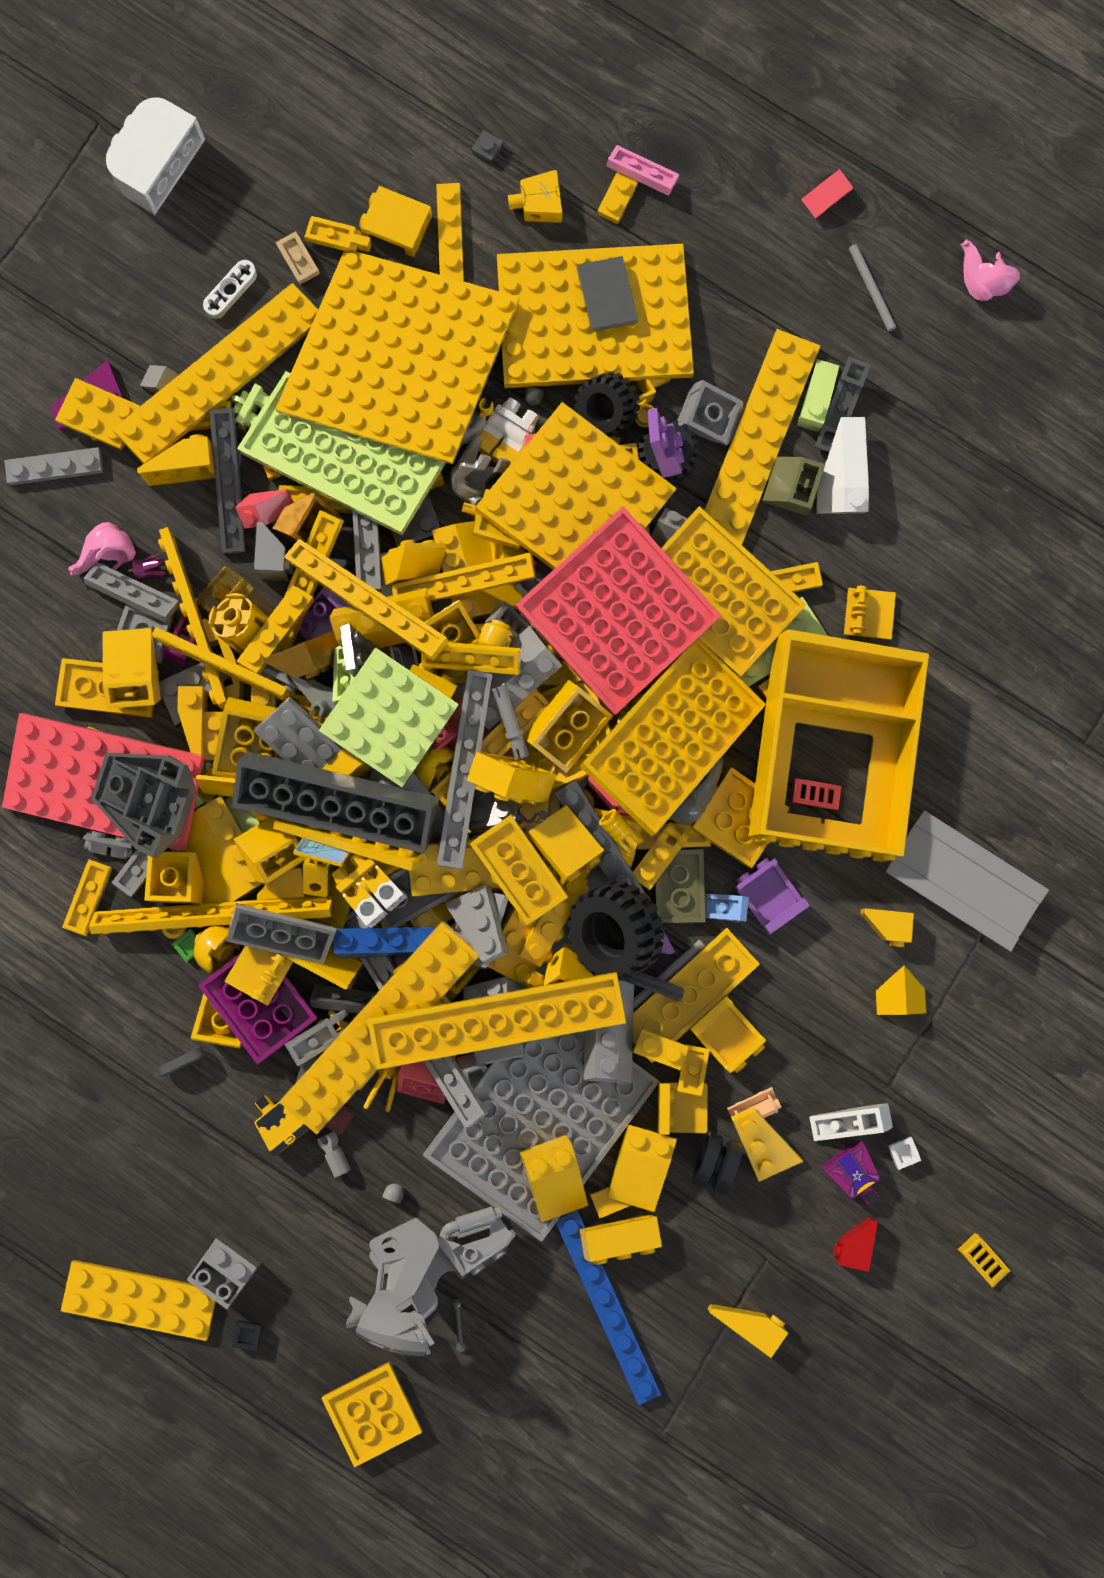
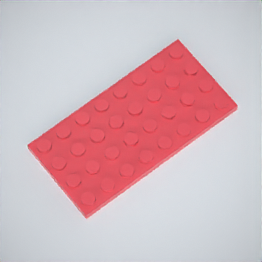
M19 713L2 808L125 837L91 799L105 754L123 753L171 756L188 765L196 787L181 836L168 847L182 852L187 850L199 789L195 778L202 773L204 755L26 713Z

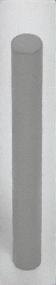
M857 244L849 247L852 258L887 331H892L896 328L892 316Z
M698 940L656 978L667 982L704 949L705 945ZM644 988L634 997L633 1011L654 992Z

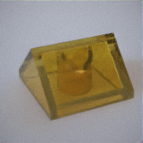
M225 565L195 600L199 606L210 614L213 606L217 607L222 601L227 599L226 595L238 593L247 597L253 590V587L245 578Z

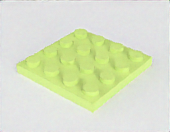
M375 647L318 731L400 787H403L459 704Z

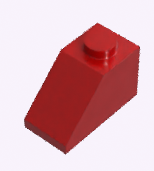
M868 1217L840 1236L839 1243H835L833 1257L836 1258V1262L840 1266L869 1271L878 1221Z

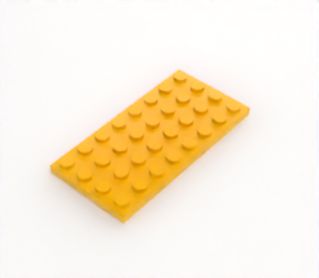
M697 638L679 655L579 767L644 830L653 836L766 704Z

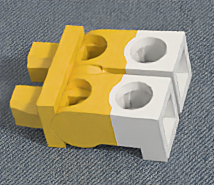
M354 854L350 861L357 869L349 874L344 867H340L332 873V876L338 884L336 886L338 891L367 927L372 928L388 913L380 906L371 893L390 912L404 901L407 896L373 859Z

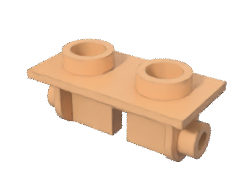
M771 1087L727 1109L732 1117L754 1107L765 1118L777 1113L778 1109L782 1107Z

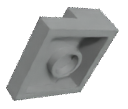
M125 605L117 630L152 628L153 633L155 627L169 632L173 622V615L165 623L132 606ZM153 637L156 662L162 663L165 645L158 643Z

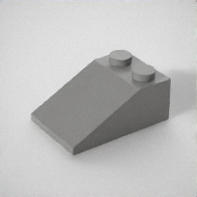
M507 976L463 987L464 1000L521 990V986ZM523 1042L474 1051L477 1065L483 1066L523 1056Z

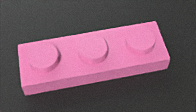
M618 145L611 153L606 164L607 167L668 196L680 175Z

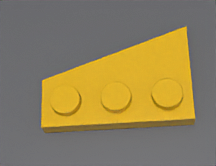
M754 1107L731 1117L759 1182L803 1162L800 1155L788 1145Z

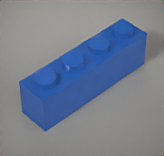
M435 928L336 929L334 954L338 958L410 957Z

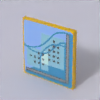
M305 838L301 839L293 851L294 855L313 859L316 865L319 861L327 863V868L330 864L342 867L351 853Z

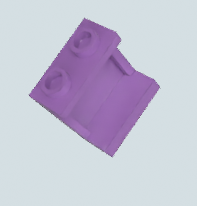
M768 858L756 865L758 869L751 875L748 872L736 879L738 885L734 887L739 896L749 897L748 908L767 935L776 931L810 906L806 899L799 895L778 866V861L775 858L771 861Z

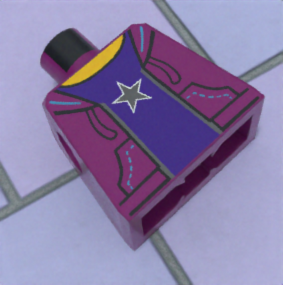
M857 1140L821 1166L822 1170L851 1199L860 1194L866 1204H870L879 1197L872 1185L880 1177L863 1142Z

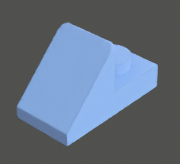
M705 893V918L746 922L749 897Z

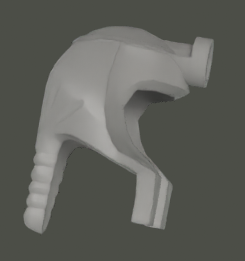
M479 434L474 435L469 446H467V449L453 467L450 480L454 493L460 499L476 506L484 496L485 484L497 474L504 473L510 462L506 458H500L494 468L488 466L491 457L481 454L477 460L476 456L482 441V436Z

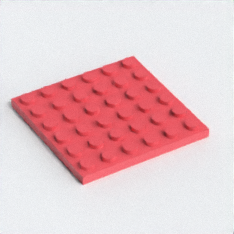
M624 506L515 605L519 612L613 715H616L721 617Z

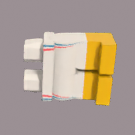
M511 397L503 406L499 404L495 412L488 419L480 434L482 441L478 449L481 454L490 456L495 463H498L500 458L508 459L510 462L507 468L524 445V436L535 434V426L539 419V416L531 410H527L523 418L515 415L521 406Z

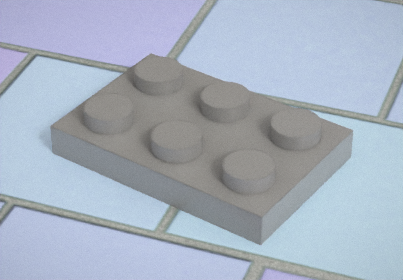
M291 697L286 699L254 730L284 760L320 769L343 749L342 746L318 731L321 725Z

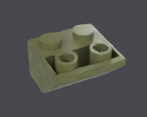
M776 457L762 502L807 516L812 508L825 464L804 457Z

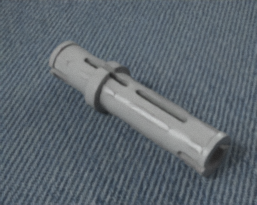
M505 684L493 688L492 691L507 732L505 737L509 739L514 758L517 760L520 757L529 756L530 753L523 736L525 733L524 728L521 729L507 688L508 686Z

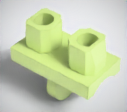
M254 384L250 393L243 391L240 397L232 395L230 399L235 404V414L238 415L235 420L239 424L238 427L244 431L247 428L250 429L258 415L255 414L257 408L262 409L270 397L257 384Z

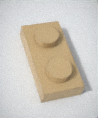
M296 231L275 242L299 285L320 274Z

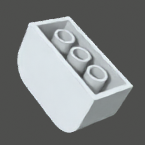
M150 98L141 102L134 112L127 116L123 128L111 141V146L106 154V164L121 193L129 200L155 215L205 141L196 117L163 98Z

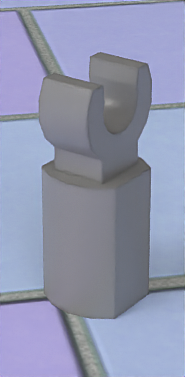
M334 1131L317 1139L319 1146L325 1150L326 1154L324 1156L334 1178L351 1170L342 1148L338 1146V1137Z

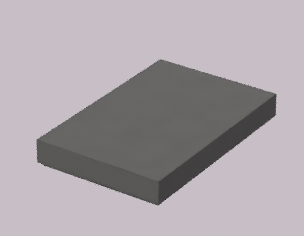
M623 256L576 265L591 333L638 323Z

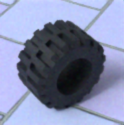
M614 372L602 373L584 382V385L578 389L580 393L575 395V400L578 403L574 404V410H578L580 416L608 437L631 426L633 421L637 419L638 414L636 412L640 410V405L637 404L640 398L634 392L637 390L634 385L630 386L629 383L631 381L628 378L622 379V374L617 373L614 375ZM602 393L607 395L614 405L613 416L607 414L601 406L600 397Z
M676 420L673 421L675 431L680 432L682 436L683 446H680V448H682L685 462L681 463V474L664 478L666 481L671 482L672 485L677 484V480L683 481L686 475H690L698 455L697 439L693 438L694 433L692 430L688 432V426L684 423L682 426H679V421ZM648 427L645 430V434H642L640 438L638 458L663 478L650 444Z

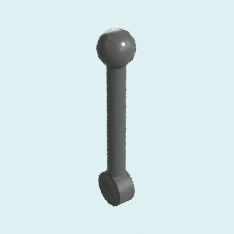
M454 1299L452 1307L455 1308L458 1337L456 1350L463 1352L466 1349V1344L463 1342L460 1317L462 1303L459 1299Z

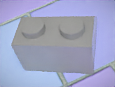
M257 522L254 570L261 580L290 581L291 574L295 572V567L284 558L288 553L286 548L262 522Z

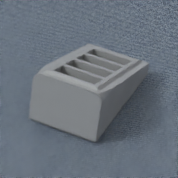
M506 601L496 605L486 620V623L498 620L506 624L510 620L509 630L513 633L512 641L530 625ZM518 626V627H520V628H519V630H518L517 633H516V632H515V629H516V627Z

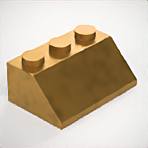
M331 631L268 656L264 660L266 664L294 678L305 675V678L309 679L334 667V648L338 647L339 644L336 641L334 631Z

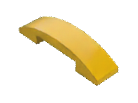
M207 619L201 620L208 642L213 647L220 645L224 658L238 665V659L233 648L213 632ZM231 677L233 684L224 687L227 697L243 700V682Z

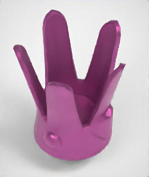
M157 553L144 560H133V569H129L128 572L133 571L136 579L163 577L166 575L165 572L149 571L147 569L157 567L164 562V559L159 558L147 561L160 554Z

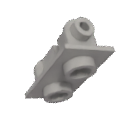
M92 829L83 837L86 840L84 848L88 849L91 853L107 855L108 847H110L112 857L127 860L135 852V849L131 848L133 845L125 837Z

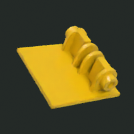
M866 586L848 588L844 635L891 640L896 593L867 590Z
M245 946L224 982L268 1006L293 962L278 953Z

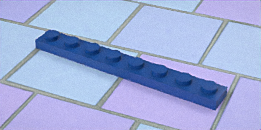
M578 1210L560 1216L556 1225L638 1405H641L661 1395V1392L603 1265H593V1262L584 1259L579 1229L585 1228V1225Z

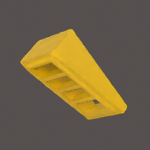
M976 1233L957 1249L992 1288L1010 1272L1009 1268ZM980 1245L982 1248L972 1257L970 1253ZM986 1252L988 1255L978 1264L976 1260ZM993 1259L995 1262L984 1271L982 1268ZM999 1266L1001 1270L991 1279L989 1274Z

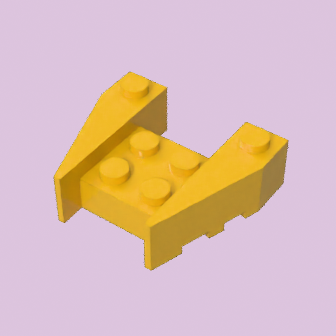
M178 686L177 711L191 753L205 756L201 775H206V762H214L223 712H207L208 690L203 686ZM251 686V702L275 708L279 707L280 699Z

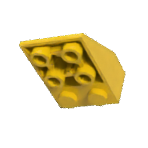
M152 628L103 632V690L106 709L155 705L161 700Z

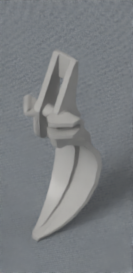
M305 675L298 678L290 676L312 704L309 709V715L313 718L316 712H318V721L322 722L336 706L333 703V688L319 683L313 677L306 679Z

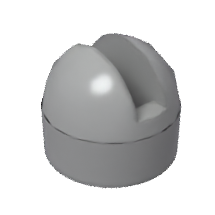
M390 1184L384 1190L382 1197L401 1204L404 1191L399 1184Z

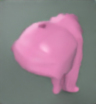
M966 239L961 243L965 254L964 282L970 295L976 300L988 301L993 296L1005 295L1019 281V270L1006 265L1001 258L1000 252L996 254L997 261L995 265L983 263L980 253L971 241Z
M102 523L94 527L86 536L78 562L70 566L68 570L70 575H81L91 569L100 559L109 561L116 560L118 563L112 568L116 571L125 562L132 561L136 551L128 534L119 530L118 526L113 523Z

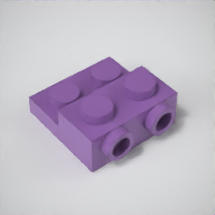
M657 408L648 410L650 444L663 478L681 474V463L685 462L682 448H680V446H683L681 433L675 431L673 423L667 424L664 416L660 417Z

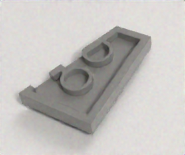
M199 663L159 682L160 693L176 727L182 724L177 711L178 686H203L208 690V697L210 696L209 691L212 688L210 682L206 683L201 671V669L205 668L203 663ZM220 672L224 684L231 679V676Z
M484 884L445 904L482 962L488 964L508 954L490 886Z

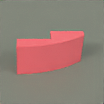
M839 169L801 200L816 219L854 188Z

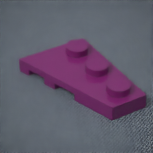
M108 360L82 380L123 398ZM68 393L50 407L54 419H56ZM56 422L60 431L68 429V427Z

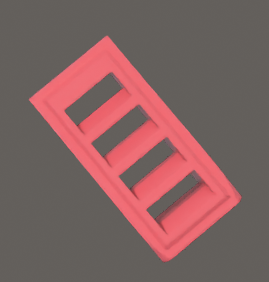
M795 778L793 780L790 803L838 810L841 786ZM802 786H806L804 799L800 798ZM811 787L815 788L814 800H809ZM820 788L824 789L823 802H819ZM829 790H834L832 804L828 803Z

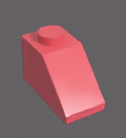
M288 489L253 493L236 506V510L244 528L257 527V522L268 525L277 521L283 509L294 502Z

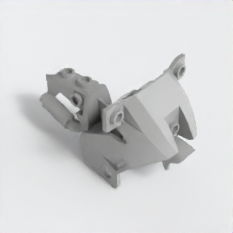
M491 1206L456 1217L455 1221L446 1224L442 1228L439 1238L420 1220L414 1218L372 1239L369 1243L371 1249L369 1257L378 1269L375 1294L368 1306L353 1297L349 1298L353 1310L347 1319L346 1329L357 1326V1336L386 1351L410 1356L430 1355L431 1352L428 1345L431 1347L434 1341L428 1333L425 1319L437 1308L438 1298L434 1290L439 1278L449 1271H454L460 1279L469 1273L472 1276L478 1274L485 1268L483 1263L490 1258L496 1261L506 1254L504 1249L516 1235L513 1229L509 1231L500 1219L502 1218L500 1207L493 1209ZM490 1228L489 1237L462 1246L449 1241V1239L455 1237L460 1239ZM386 1238H393L392 1240L382 1245V1242ZM387 1248H392L395 1250V1252L386 1253L384 1250ZM388 1273L386 1290H382L384 1274ZM411 1304L415 1309V1311H412L411 1313L401 1312L407 1307H409Z

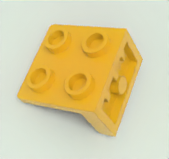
M659 1082L658 1133L663 1135H669L670 1132L706 1133L708 1085L704 1083L702 1097L699 1099L677 1094L678 1083Z

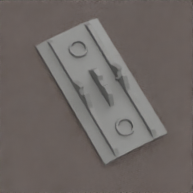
M925 810L906 837L904 856L896 857L895 861H891L885 871L1009 952L1014 948L1022 931L1049 891L1043 885Z

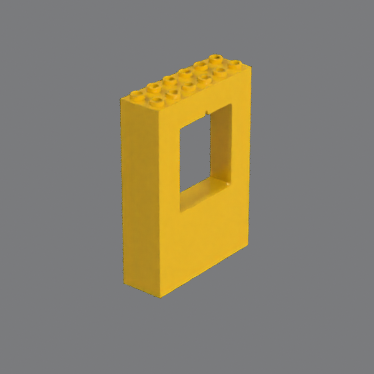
M790 629L779 634L774 640L748 837H754L755 842L764 844L779 841V846L783 847L803 845L802 849L808 851L826 849V853L840 855V853L847 854L849 852V857L863 859L864 857L873 856L872 860L878 862L895 861L896 857L904 856L929 658L928 653ZM796 723L872 736L863 817L860 825L824 819L823 823H821L822 818L791 814L784 811Z

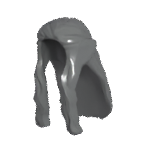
M723 757L716 762L705 775L704 780L693 789L670 816L671 820L679 824L688 825L700 819L716 791L722 772Z

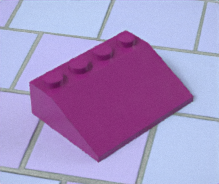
M239 954L198 986L258 1065L283 1047L285 1043L294 1039L318 1021L319 1018L286 975L268 1006L224 982L240 956Z

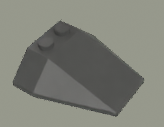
M106 753L91 799L135 849L152 858H157L181 836L196 787L188 765L171 756Z

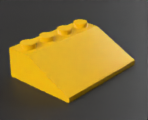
M475 521L453 524L432 530L435 543L446 544L442 562L443 572L492 562L490 541L472 536L476 524ZM517 582L451 597V601L453 604L460 600L470 619L475 623L487 619L495 606L505 601L515 611H518L515 605L523 596L514 589L518 584Z
M228 697L223 710L211 775L235 779L237 762L247 751L283 759L254 732L255 728L277 708ZM313 716V719L316 720L322 726L325 722V719H323L322 722H319L318 717Z
M222 796L194 811L187 850L183 851L194 852L197 855L204 878L202 904L240 901L266 885L255 880L233 840L244 833L226 802V798ZM171 849L172 852H182V851H178V850Z

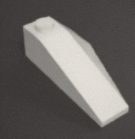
M865 417L840 418L816 492V514L868 512L869 484Z

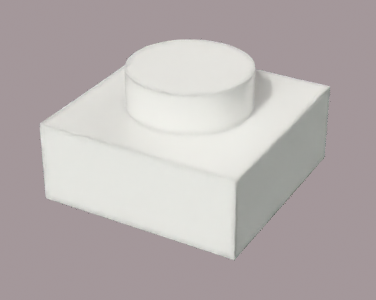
M907 1137L887 1145L898 1170L921 1161L912 1137Z

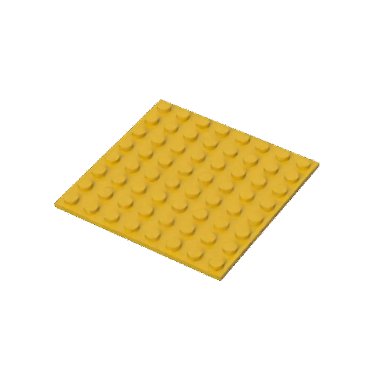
M344 251L275 410L276 412L453 464L519 302V297L360 252Z

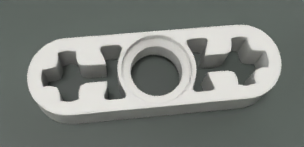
M248 260L239 261L205 298L203 308L210 318L219 319L223 317L256 280L257 271L252 262ZM249 269L250 275L244 274L242 276L241 270ZM228 284L236 286V292L232 295L224 293V288ZM212 303L214 305L218 304L219 309H211L210 305Z

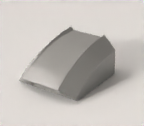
M701 380L694 383L687 393V398L678 418V425L682 426L684 423L688 426L687 431L692 430L698 436L728 445L732 442L743 415V401Z

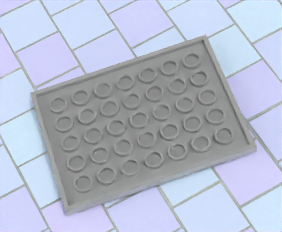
M585 1031L523 1042V1056L490 1064L473 1086V1090L488 1114L470 1128H465L454 1112L423 1153L425 1158L494 1208L500 1207L502 1214L541 1242L560 1216L541 1222L519 1151L566 1135L571 1141L584 1185L660 1082L633 1061L631 1084L584 1080Z

